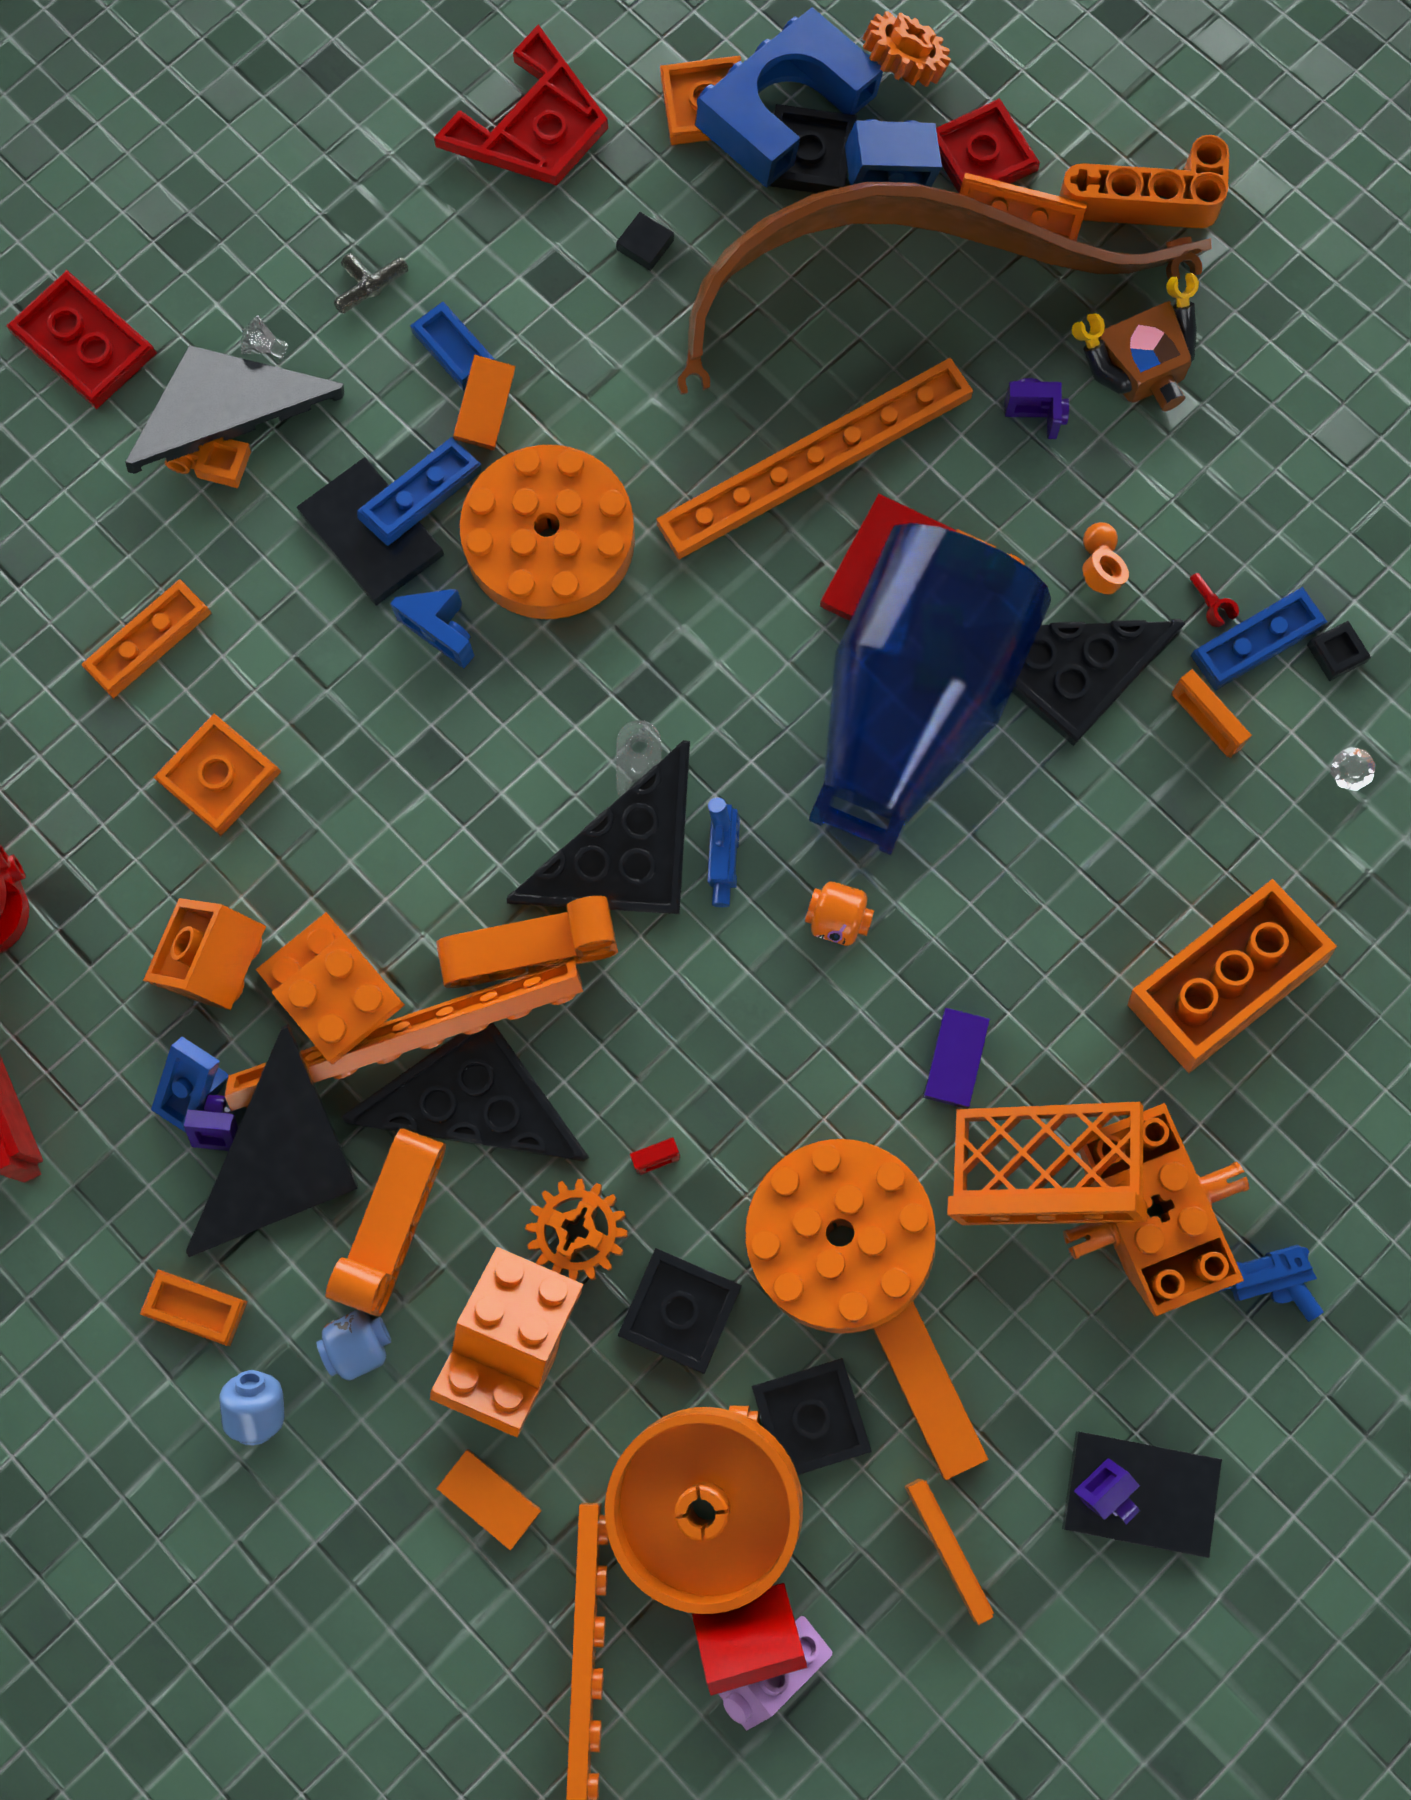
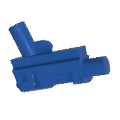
M716 797L708 803L711 827L707 882L713 887L712 906L723 908L730 906L731 888L737 887V875L735 872L737 848H739L740 818L737 809H733L732 804H726L724 799Z
M1299 1245L1268 1252L1265 1254V1257L1243 1263L1236 1261L1244 1281L1218 1291L1230 1289L1235 1302L1271 1292V1298L1275 1303L1282 1304L1294 1301L1308 1322L1324 1313L1304 1284V1282L1315 1280L1317 1277L1308 1260L1309 1250Z

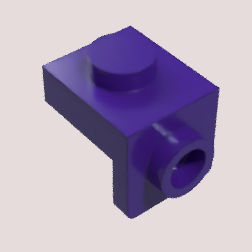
M1035 378L1010 381L1004 401L1005 417H1047V439H1057L1061 425H1067L1069 399L1062 398L1061 382H1041Z

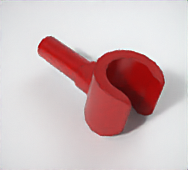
M1195 573L1190 577V581L1209 607L1206 618L1211 626L1221 627L1224 625V620L1220 617L1218 608L1224 609L1232 620L1239 615V607L1234 600L1230 598L1219 599L1199 573Z

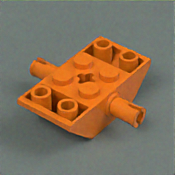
M1163 1103L1143 1111V1200L1147 1203V1209L1153 1205L1152 1200L1156 1204L1161 1205L1163 1209L1162 1221L1158 1216L1150 1218L1147 1213V1222L1085 1223L1070 1230H1064V1240L1068 1244L1083 1237L1086 1239L1085 1242L1068 1248L1075 1260L1079 1259L1080 1256L1113 1244L1127 1277L1154 1317L1244 1281L1213 1212L1212 1203L1239 1192L1248 1191V1179L1244 1177L1232 1183H1227V1179L1244 1173L1243 1168L1238 1162H1233L1227 1167L1202 1177L1196 1174L1167 1106ZM1130 1117L1105 1126L1100 1131L1117 1145L1130 1132ZM1095 1134L1080 1149L1082 1160L1093 1169L1112 1149ZM1130 1146L1123 1152L1128 1158H1130ZM1119 1156L1099 1177L1109 1187L1130 1186V1166ZM1095 1180L1089 1187L1102 1186Z

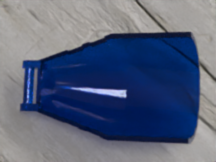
M908 523L895 525L892 528L835 652L824 781L811 811L810 822L820 826L823 823L829 824L879 845V851L889 855L893 854L905 825L943 785L945 779L956 767L963 763L986 734L990 733L1000 721L1051 603L1048 586L1031 569L1001 550L973 537L942 527ZM835 797L890 819L887 829L831 807Z

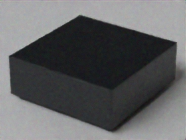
M639 212L617 240L616 248L617 251L651 271L673 243L674 232Z
M1349 621L1311 639L1307 644L1329 681L1367 663L1371 658Z

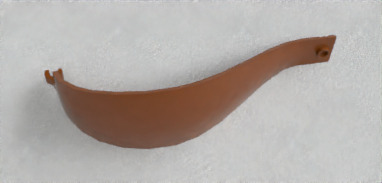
M863 182L815 193L757 222L723 251L704 277L689 317L686 368L677 379V388L681 395L687 394L686 378L690 375H696L700 378L703 390L710 387V376L702 366L701 357L703 355L705 319L717 292L733 274L764 253L805 234L850 224H897L943 232L1050 265L1094 274H1129L1168 263L1166 267L1168 280L1171 277L1180 279L1179 264L1181 262L1189 266L1190 273H1193L1195 276L1202 273V262L1198 256L1212 249L1211 238L1192 242V237L1189 236L1166 243V249L1150 253H1117L1070 240L965 195L917 183Z

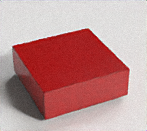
M674 1137L630 1153L637 1174L642 1175L679 1161L680 1153Z

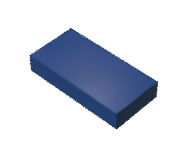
M444 302L438 304L410 325L415 337L463 391H465L474 354L495 360Z

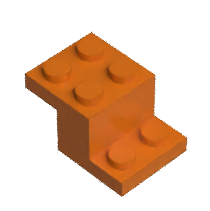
M327 912L255 969L273 990L271 993L331 1065L335 1064L405 1006Z
M496 1247L457 1321L452 1351L431 1389L430 1400L518 1438L556 1359L562 1332L581 1295L583 1284Z

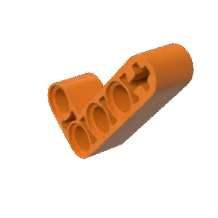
M1203 135L1197 138L1192 145L1184 170L1086 163L1075 164L1066 171L1059 196L1087 203L1083 221L1207 228L1217 220L1227 196L1229 179L1228 145L1223 139L1215 135Z
M600 895L583 897L569 902L566 905L567 912L454 934L439 939L436 944L444 987L461 988L522 976L575 958L576 964H582L616 955L618 948L607 897Z
M404 1128L398 1131L348 1258L341 1257L332 1271L325 1296L327 1299L379 1317L382 1315L391 1297L440 1169L446 1143Z

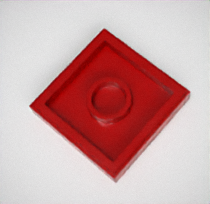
M1000 98L936 128L942 167L959 194L965 173L1011 184L1038 171L1039 160Z
M785 1583L771 1586L757 1599L734 1610L716 1614L692 1613L706 1682L711 1696L808 1668Z

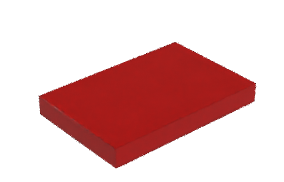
M68 270L6 325L19 341L96 410L157 354L154 347Z
M878 494L820 601V607L898 644L956 530Z

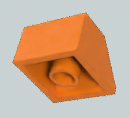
M179 898L143 981L210 1006L231 1010L233 1003L243 992L244 978L251 961L260 952L262 936L266 926L222 904Z

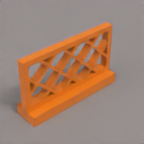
M1116 1102L956 1109L953 1196H948L947 1215L961 1225L1147 1222V1203L1143 1200L1142 1103ZM1130 1115V1132L1117 1145L1100 1131L1113 1116ZM1099 1116L1093 1123L1087 1118ZM1079 1117L1088 1128L1068 1147L1054 1131L1067 1118ZM1052 1118L1047 1124L1041 1120ZM1022 1119H1033L1042 1129L1022 1148L1008 1133ZM996 1120H1006L1002 1126L996 1122ZM988 1121L997 1131L977 1150L969 1141V1122ZM1097 1134L1112 1150L1091 1169L1077 1155V1152ZM1051 1136L1065 1151L1044 1170L1030 1155ZM1005 1138L1019 1153L999 1172L985 1156ZM1129 1146L1130 1158L1123 1153ZM968 1148L974 1153L969 1159ZM1120 1156L1130 1166V1186L1109 1187L1099 1176ZM1073 1158L1088 1174L1074 1188H1062L1053 1177ZM1025 1160H1028L1041 1175L1028 1189H1016L1007 1178ZM982 1161L995 1177L982 1190H967V1174ZM1096 1180L1102 1187L1089 1186ZM1050 1182L1055 1188L1043 1187ZM1002 1183L1008 1188L996 1190Z

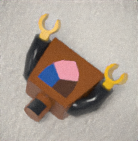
M1186 273V289L1183 293L1179 291L1177 277H1171L1168 280L1166 290L1171 297L1176 298L1177 303L1173 306L1170 301H1166L1108 328H1105L1104 319L1099 314H1087V320L1090 324L1089 333L1086 331L1082 321L1073 324L1071 329L1072 335L1079 341H1085L1086 345L1083 350L1092 375L1098 383L1118 394H1123L1128 401L1133 403L1153 395L1162 411H1169L1184 401L1185 396L1178 383L1185 379L1191 362L1195 358L1197 334L1195 304L1189 300L1190 297L1194 296L1199 287V281L1193 273Z

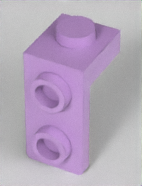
M804 1616L797 1618L795 1623L808 1668L718 1694L723 1700V1705L728 1715L734 1721L742 1724L746 1731L772 1717L832 1656V1650Z

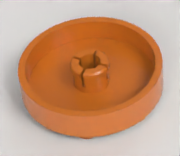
M536 445L516 450L501 457L480 474L470 488L462 507L460 538L473 578L484 593L494 602L513 613L525 617L559 619L577 615L593 608L618 587L632 561L635 547V527L629 496L619 478L603 462L584 451L572 447ZM550 519L552 529L557 530V532L548 537L539 535L545 529H549Z
M829 1139L803 1146L785 1156L774 1165L759 1184L749 1206L746 1220V1247L749 1261L765 1293L781 1311L795 1321L824 1332L855 1333L876 1328L889 1322L902 1313L916 1299L930 1275L936 1251L935 1220L924 1187L915 1174L900 1159L890 1152L867 1142L850 1139ZM833 1223H836L837 1227L847 1226L854 1231V1237L849 1244L840 1247L829 1242V1235L834 1229Z
M694 1407L679 1410L649 1425L631 1442L618 1459L612 1471L605 1497L607 1535L613 1553L623 1571L641 1591L665 1606L687 1613L716 1614L740 1608L760 1597L778 1580L787 1567L797 1545L803 1522L801 1484L791 1458L783 1446L767 1429L756 1421L737 1412L715 1407ZM700 1496L701 1500L709 1502L714 1507V1510L717 1511L715 1518L706 1520L698 1517L693 1509V1501L697 1500Z

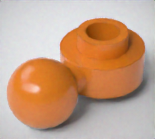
M1098 522L1089 526L1084 533L1083 544L1091 556L1084 562L1082 570L1085 581L1092 590L1110 595L1117 592L1129 578V571L1122 558L1113 552L1118 544L1116 530L1108 523Z

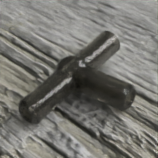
M346 254L342 258L341 265L358 284L334 299V305L340 313L344 314L367 298L378 296L385 286L408 272L406 261L398 257L375 273H371L354 254Z

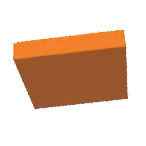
M741 56L660 66L671 145L711 140L695 126L698 108L697 99L705 87L710 84L716 85L722 80L735 63L741 61Z
M214 713L153 778L217 834L222 836L281 771Z

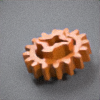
M885 11L883 17L876 14L873 20L870 21L862 38L865 40L863 49L872 52L869 59L881 65L880 70L892 72L896 80L899 81L902 77L905 82H909L913 86L917 80L925 87H928L930 82L937 84L951 61L948 57L949 48L941 46L944 41L943 38L936 36L930 26H922L919 24L918 19L914 18L911 20L909 16L903 13H899L897 18L889 11Z
M577 1179L574 1190H569L565 1183L560 1181L558 1182V1195L553 1196L544 1190L541 1194L546 1201V1205L543 1208L532 1205L530 1208L538 1217L537 1223H529L525 1226L528 1232L537 1235V1239L527 1244L530 1251L541 1250L543 1252L536 1262L538 1265L546 1266L552 1262L554 1264L552 1271L562 1274L564 1270L569 1271V1278L575 1281L578 1280L579 1273L585 1271L591 1281L595 1280V1267L601 1265L604 1269L610 1271L612 1265L607 1259L612 1253L622 1256L624 1253L616 1244V1240L628 1237L627 1230L617 1228V1223L626 1218L625 1212H612L611 1208L615 1205L617 1198L612 1194L602 1199L600 1197L602 1194L601 1184L596 1183L589 1192L585 1191L583 1179ZM582 1200L576 1209L564 1213L555 1210L565 1202ZM598 1208L606 1216L608 1236L597 1230L594 1219L598 1213ZM584 1218L583 1226L589 1232L588 1236L585 1239L577 1237L574 1243L571 1242L570 1244L571 1235L565 1230L566 1226L569 1223L576 1225L580 1219ZM547 1226L556 1230L559 1239L555 1254L547 1242ZM592 1248L599 1252L589 1260L572 1262L577 1253Z

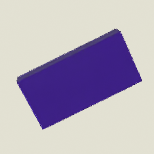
M945 1007L923 1098L965 1109L970 1107L990 1021L989 1018Z

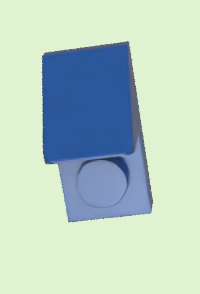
M448 589L395 597L390 603L399 622L463 669L475 656L469 641L471 638L470 634L458 623L451 620L462 606L458 590Z
M181 1037L170 1047L151 1110L186 1133L184 1122L187 1110L204 1111L208 1094L217 1095L226 1083L228 1074L218 1067L220 1063L218 1059L184 1037Z

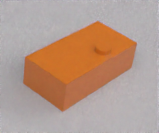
M1271 879L1132 989L1127 1006L1189 1074L1327 964L1337 945L1276 881Z

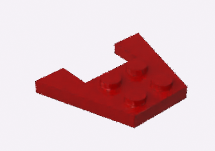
M538 24L513 53L514 63L539 79L492 132L460 110L434 137L436 148L557 186L607 131L608 118Z

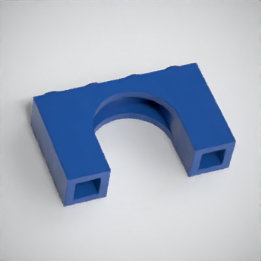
M811 7L799 18L796 16L791 18L784 26L782 32L772 40H764L757 47L755 53L743 63L741 61L735 63L727 75L716 85L710 84L703 89L697 99L698 108L695 126L767 188L795 164L800 137L765 107L759 97V93L775 83H802L818 91L843 114L855 115L877 96L883 71L880 70L881 65L871 61L867 53Z

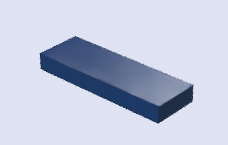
M451 437L357 510V518L383 543L389 546L481 473L482 464Z
M1301 587L1195 649L1191 657L1216 691L1322 629L1326 625L1327 620L1305 589Z

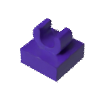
M208 1094L204 1111L187 1110L184 1129L193 1148L229 1151L238 1130V1125L234 1114H231L230 1108L225 1107L227 1101L224 1096Z
M1109 1458L1074 1490L1081 1501L1104 1520L1110 1514H1113L1114 1516L1118 1515L1127 1524L1140 1512L1139 1508L1129 1498L1140 1485L1128 1471Z

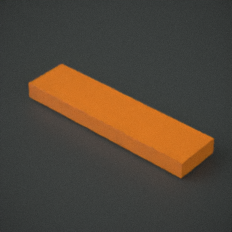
M912 1302L898 1316L887 1323L873 1328L939 1471L943 1479L948 1480L989 1459L914 1302Z

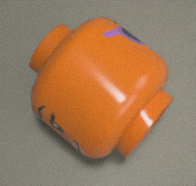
M827 882L822 890L814 889L805 922L811 924V932L814 936L844 946H850L856 941L858 934L867 936L875 910L866 908L868 898L864 891L836 882Z

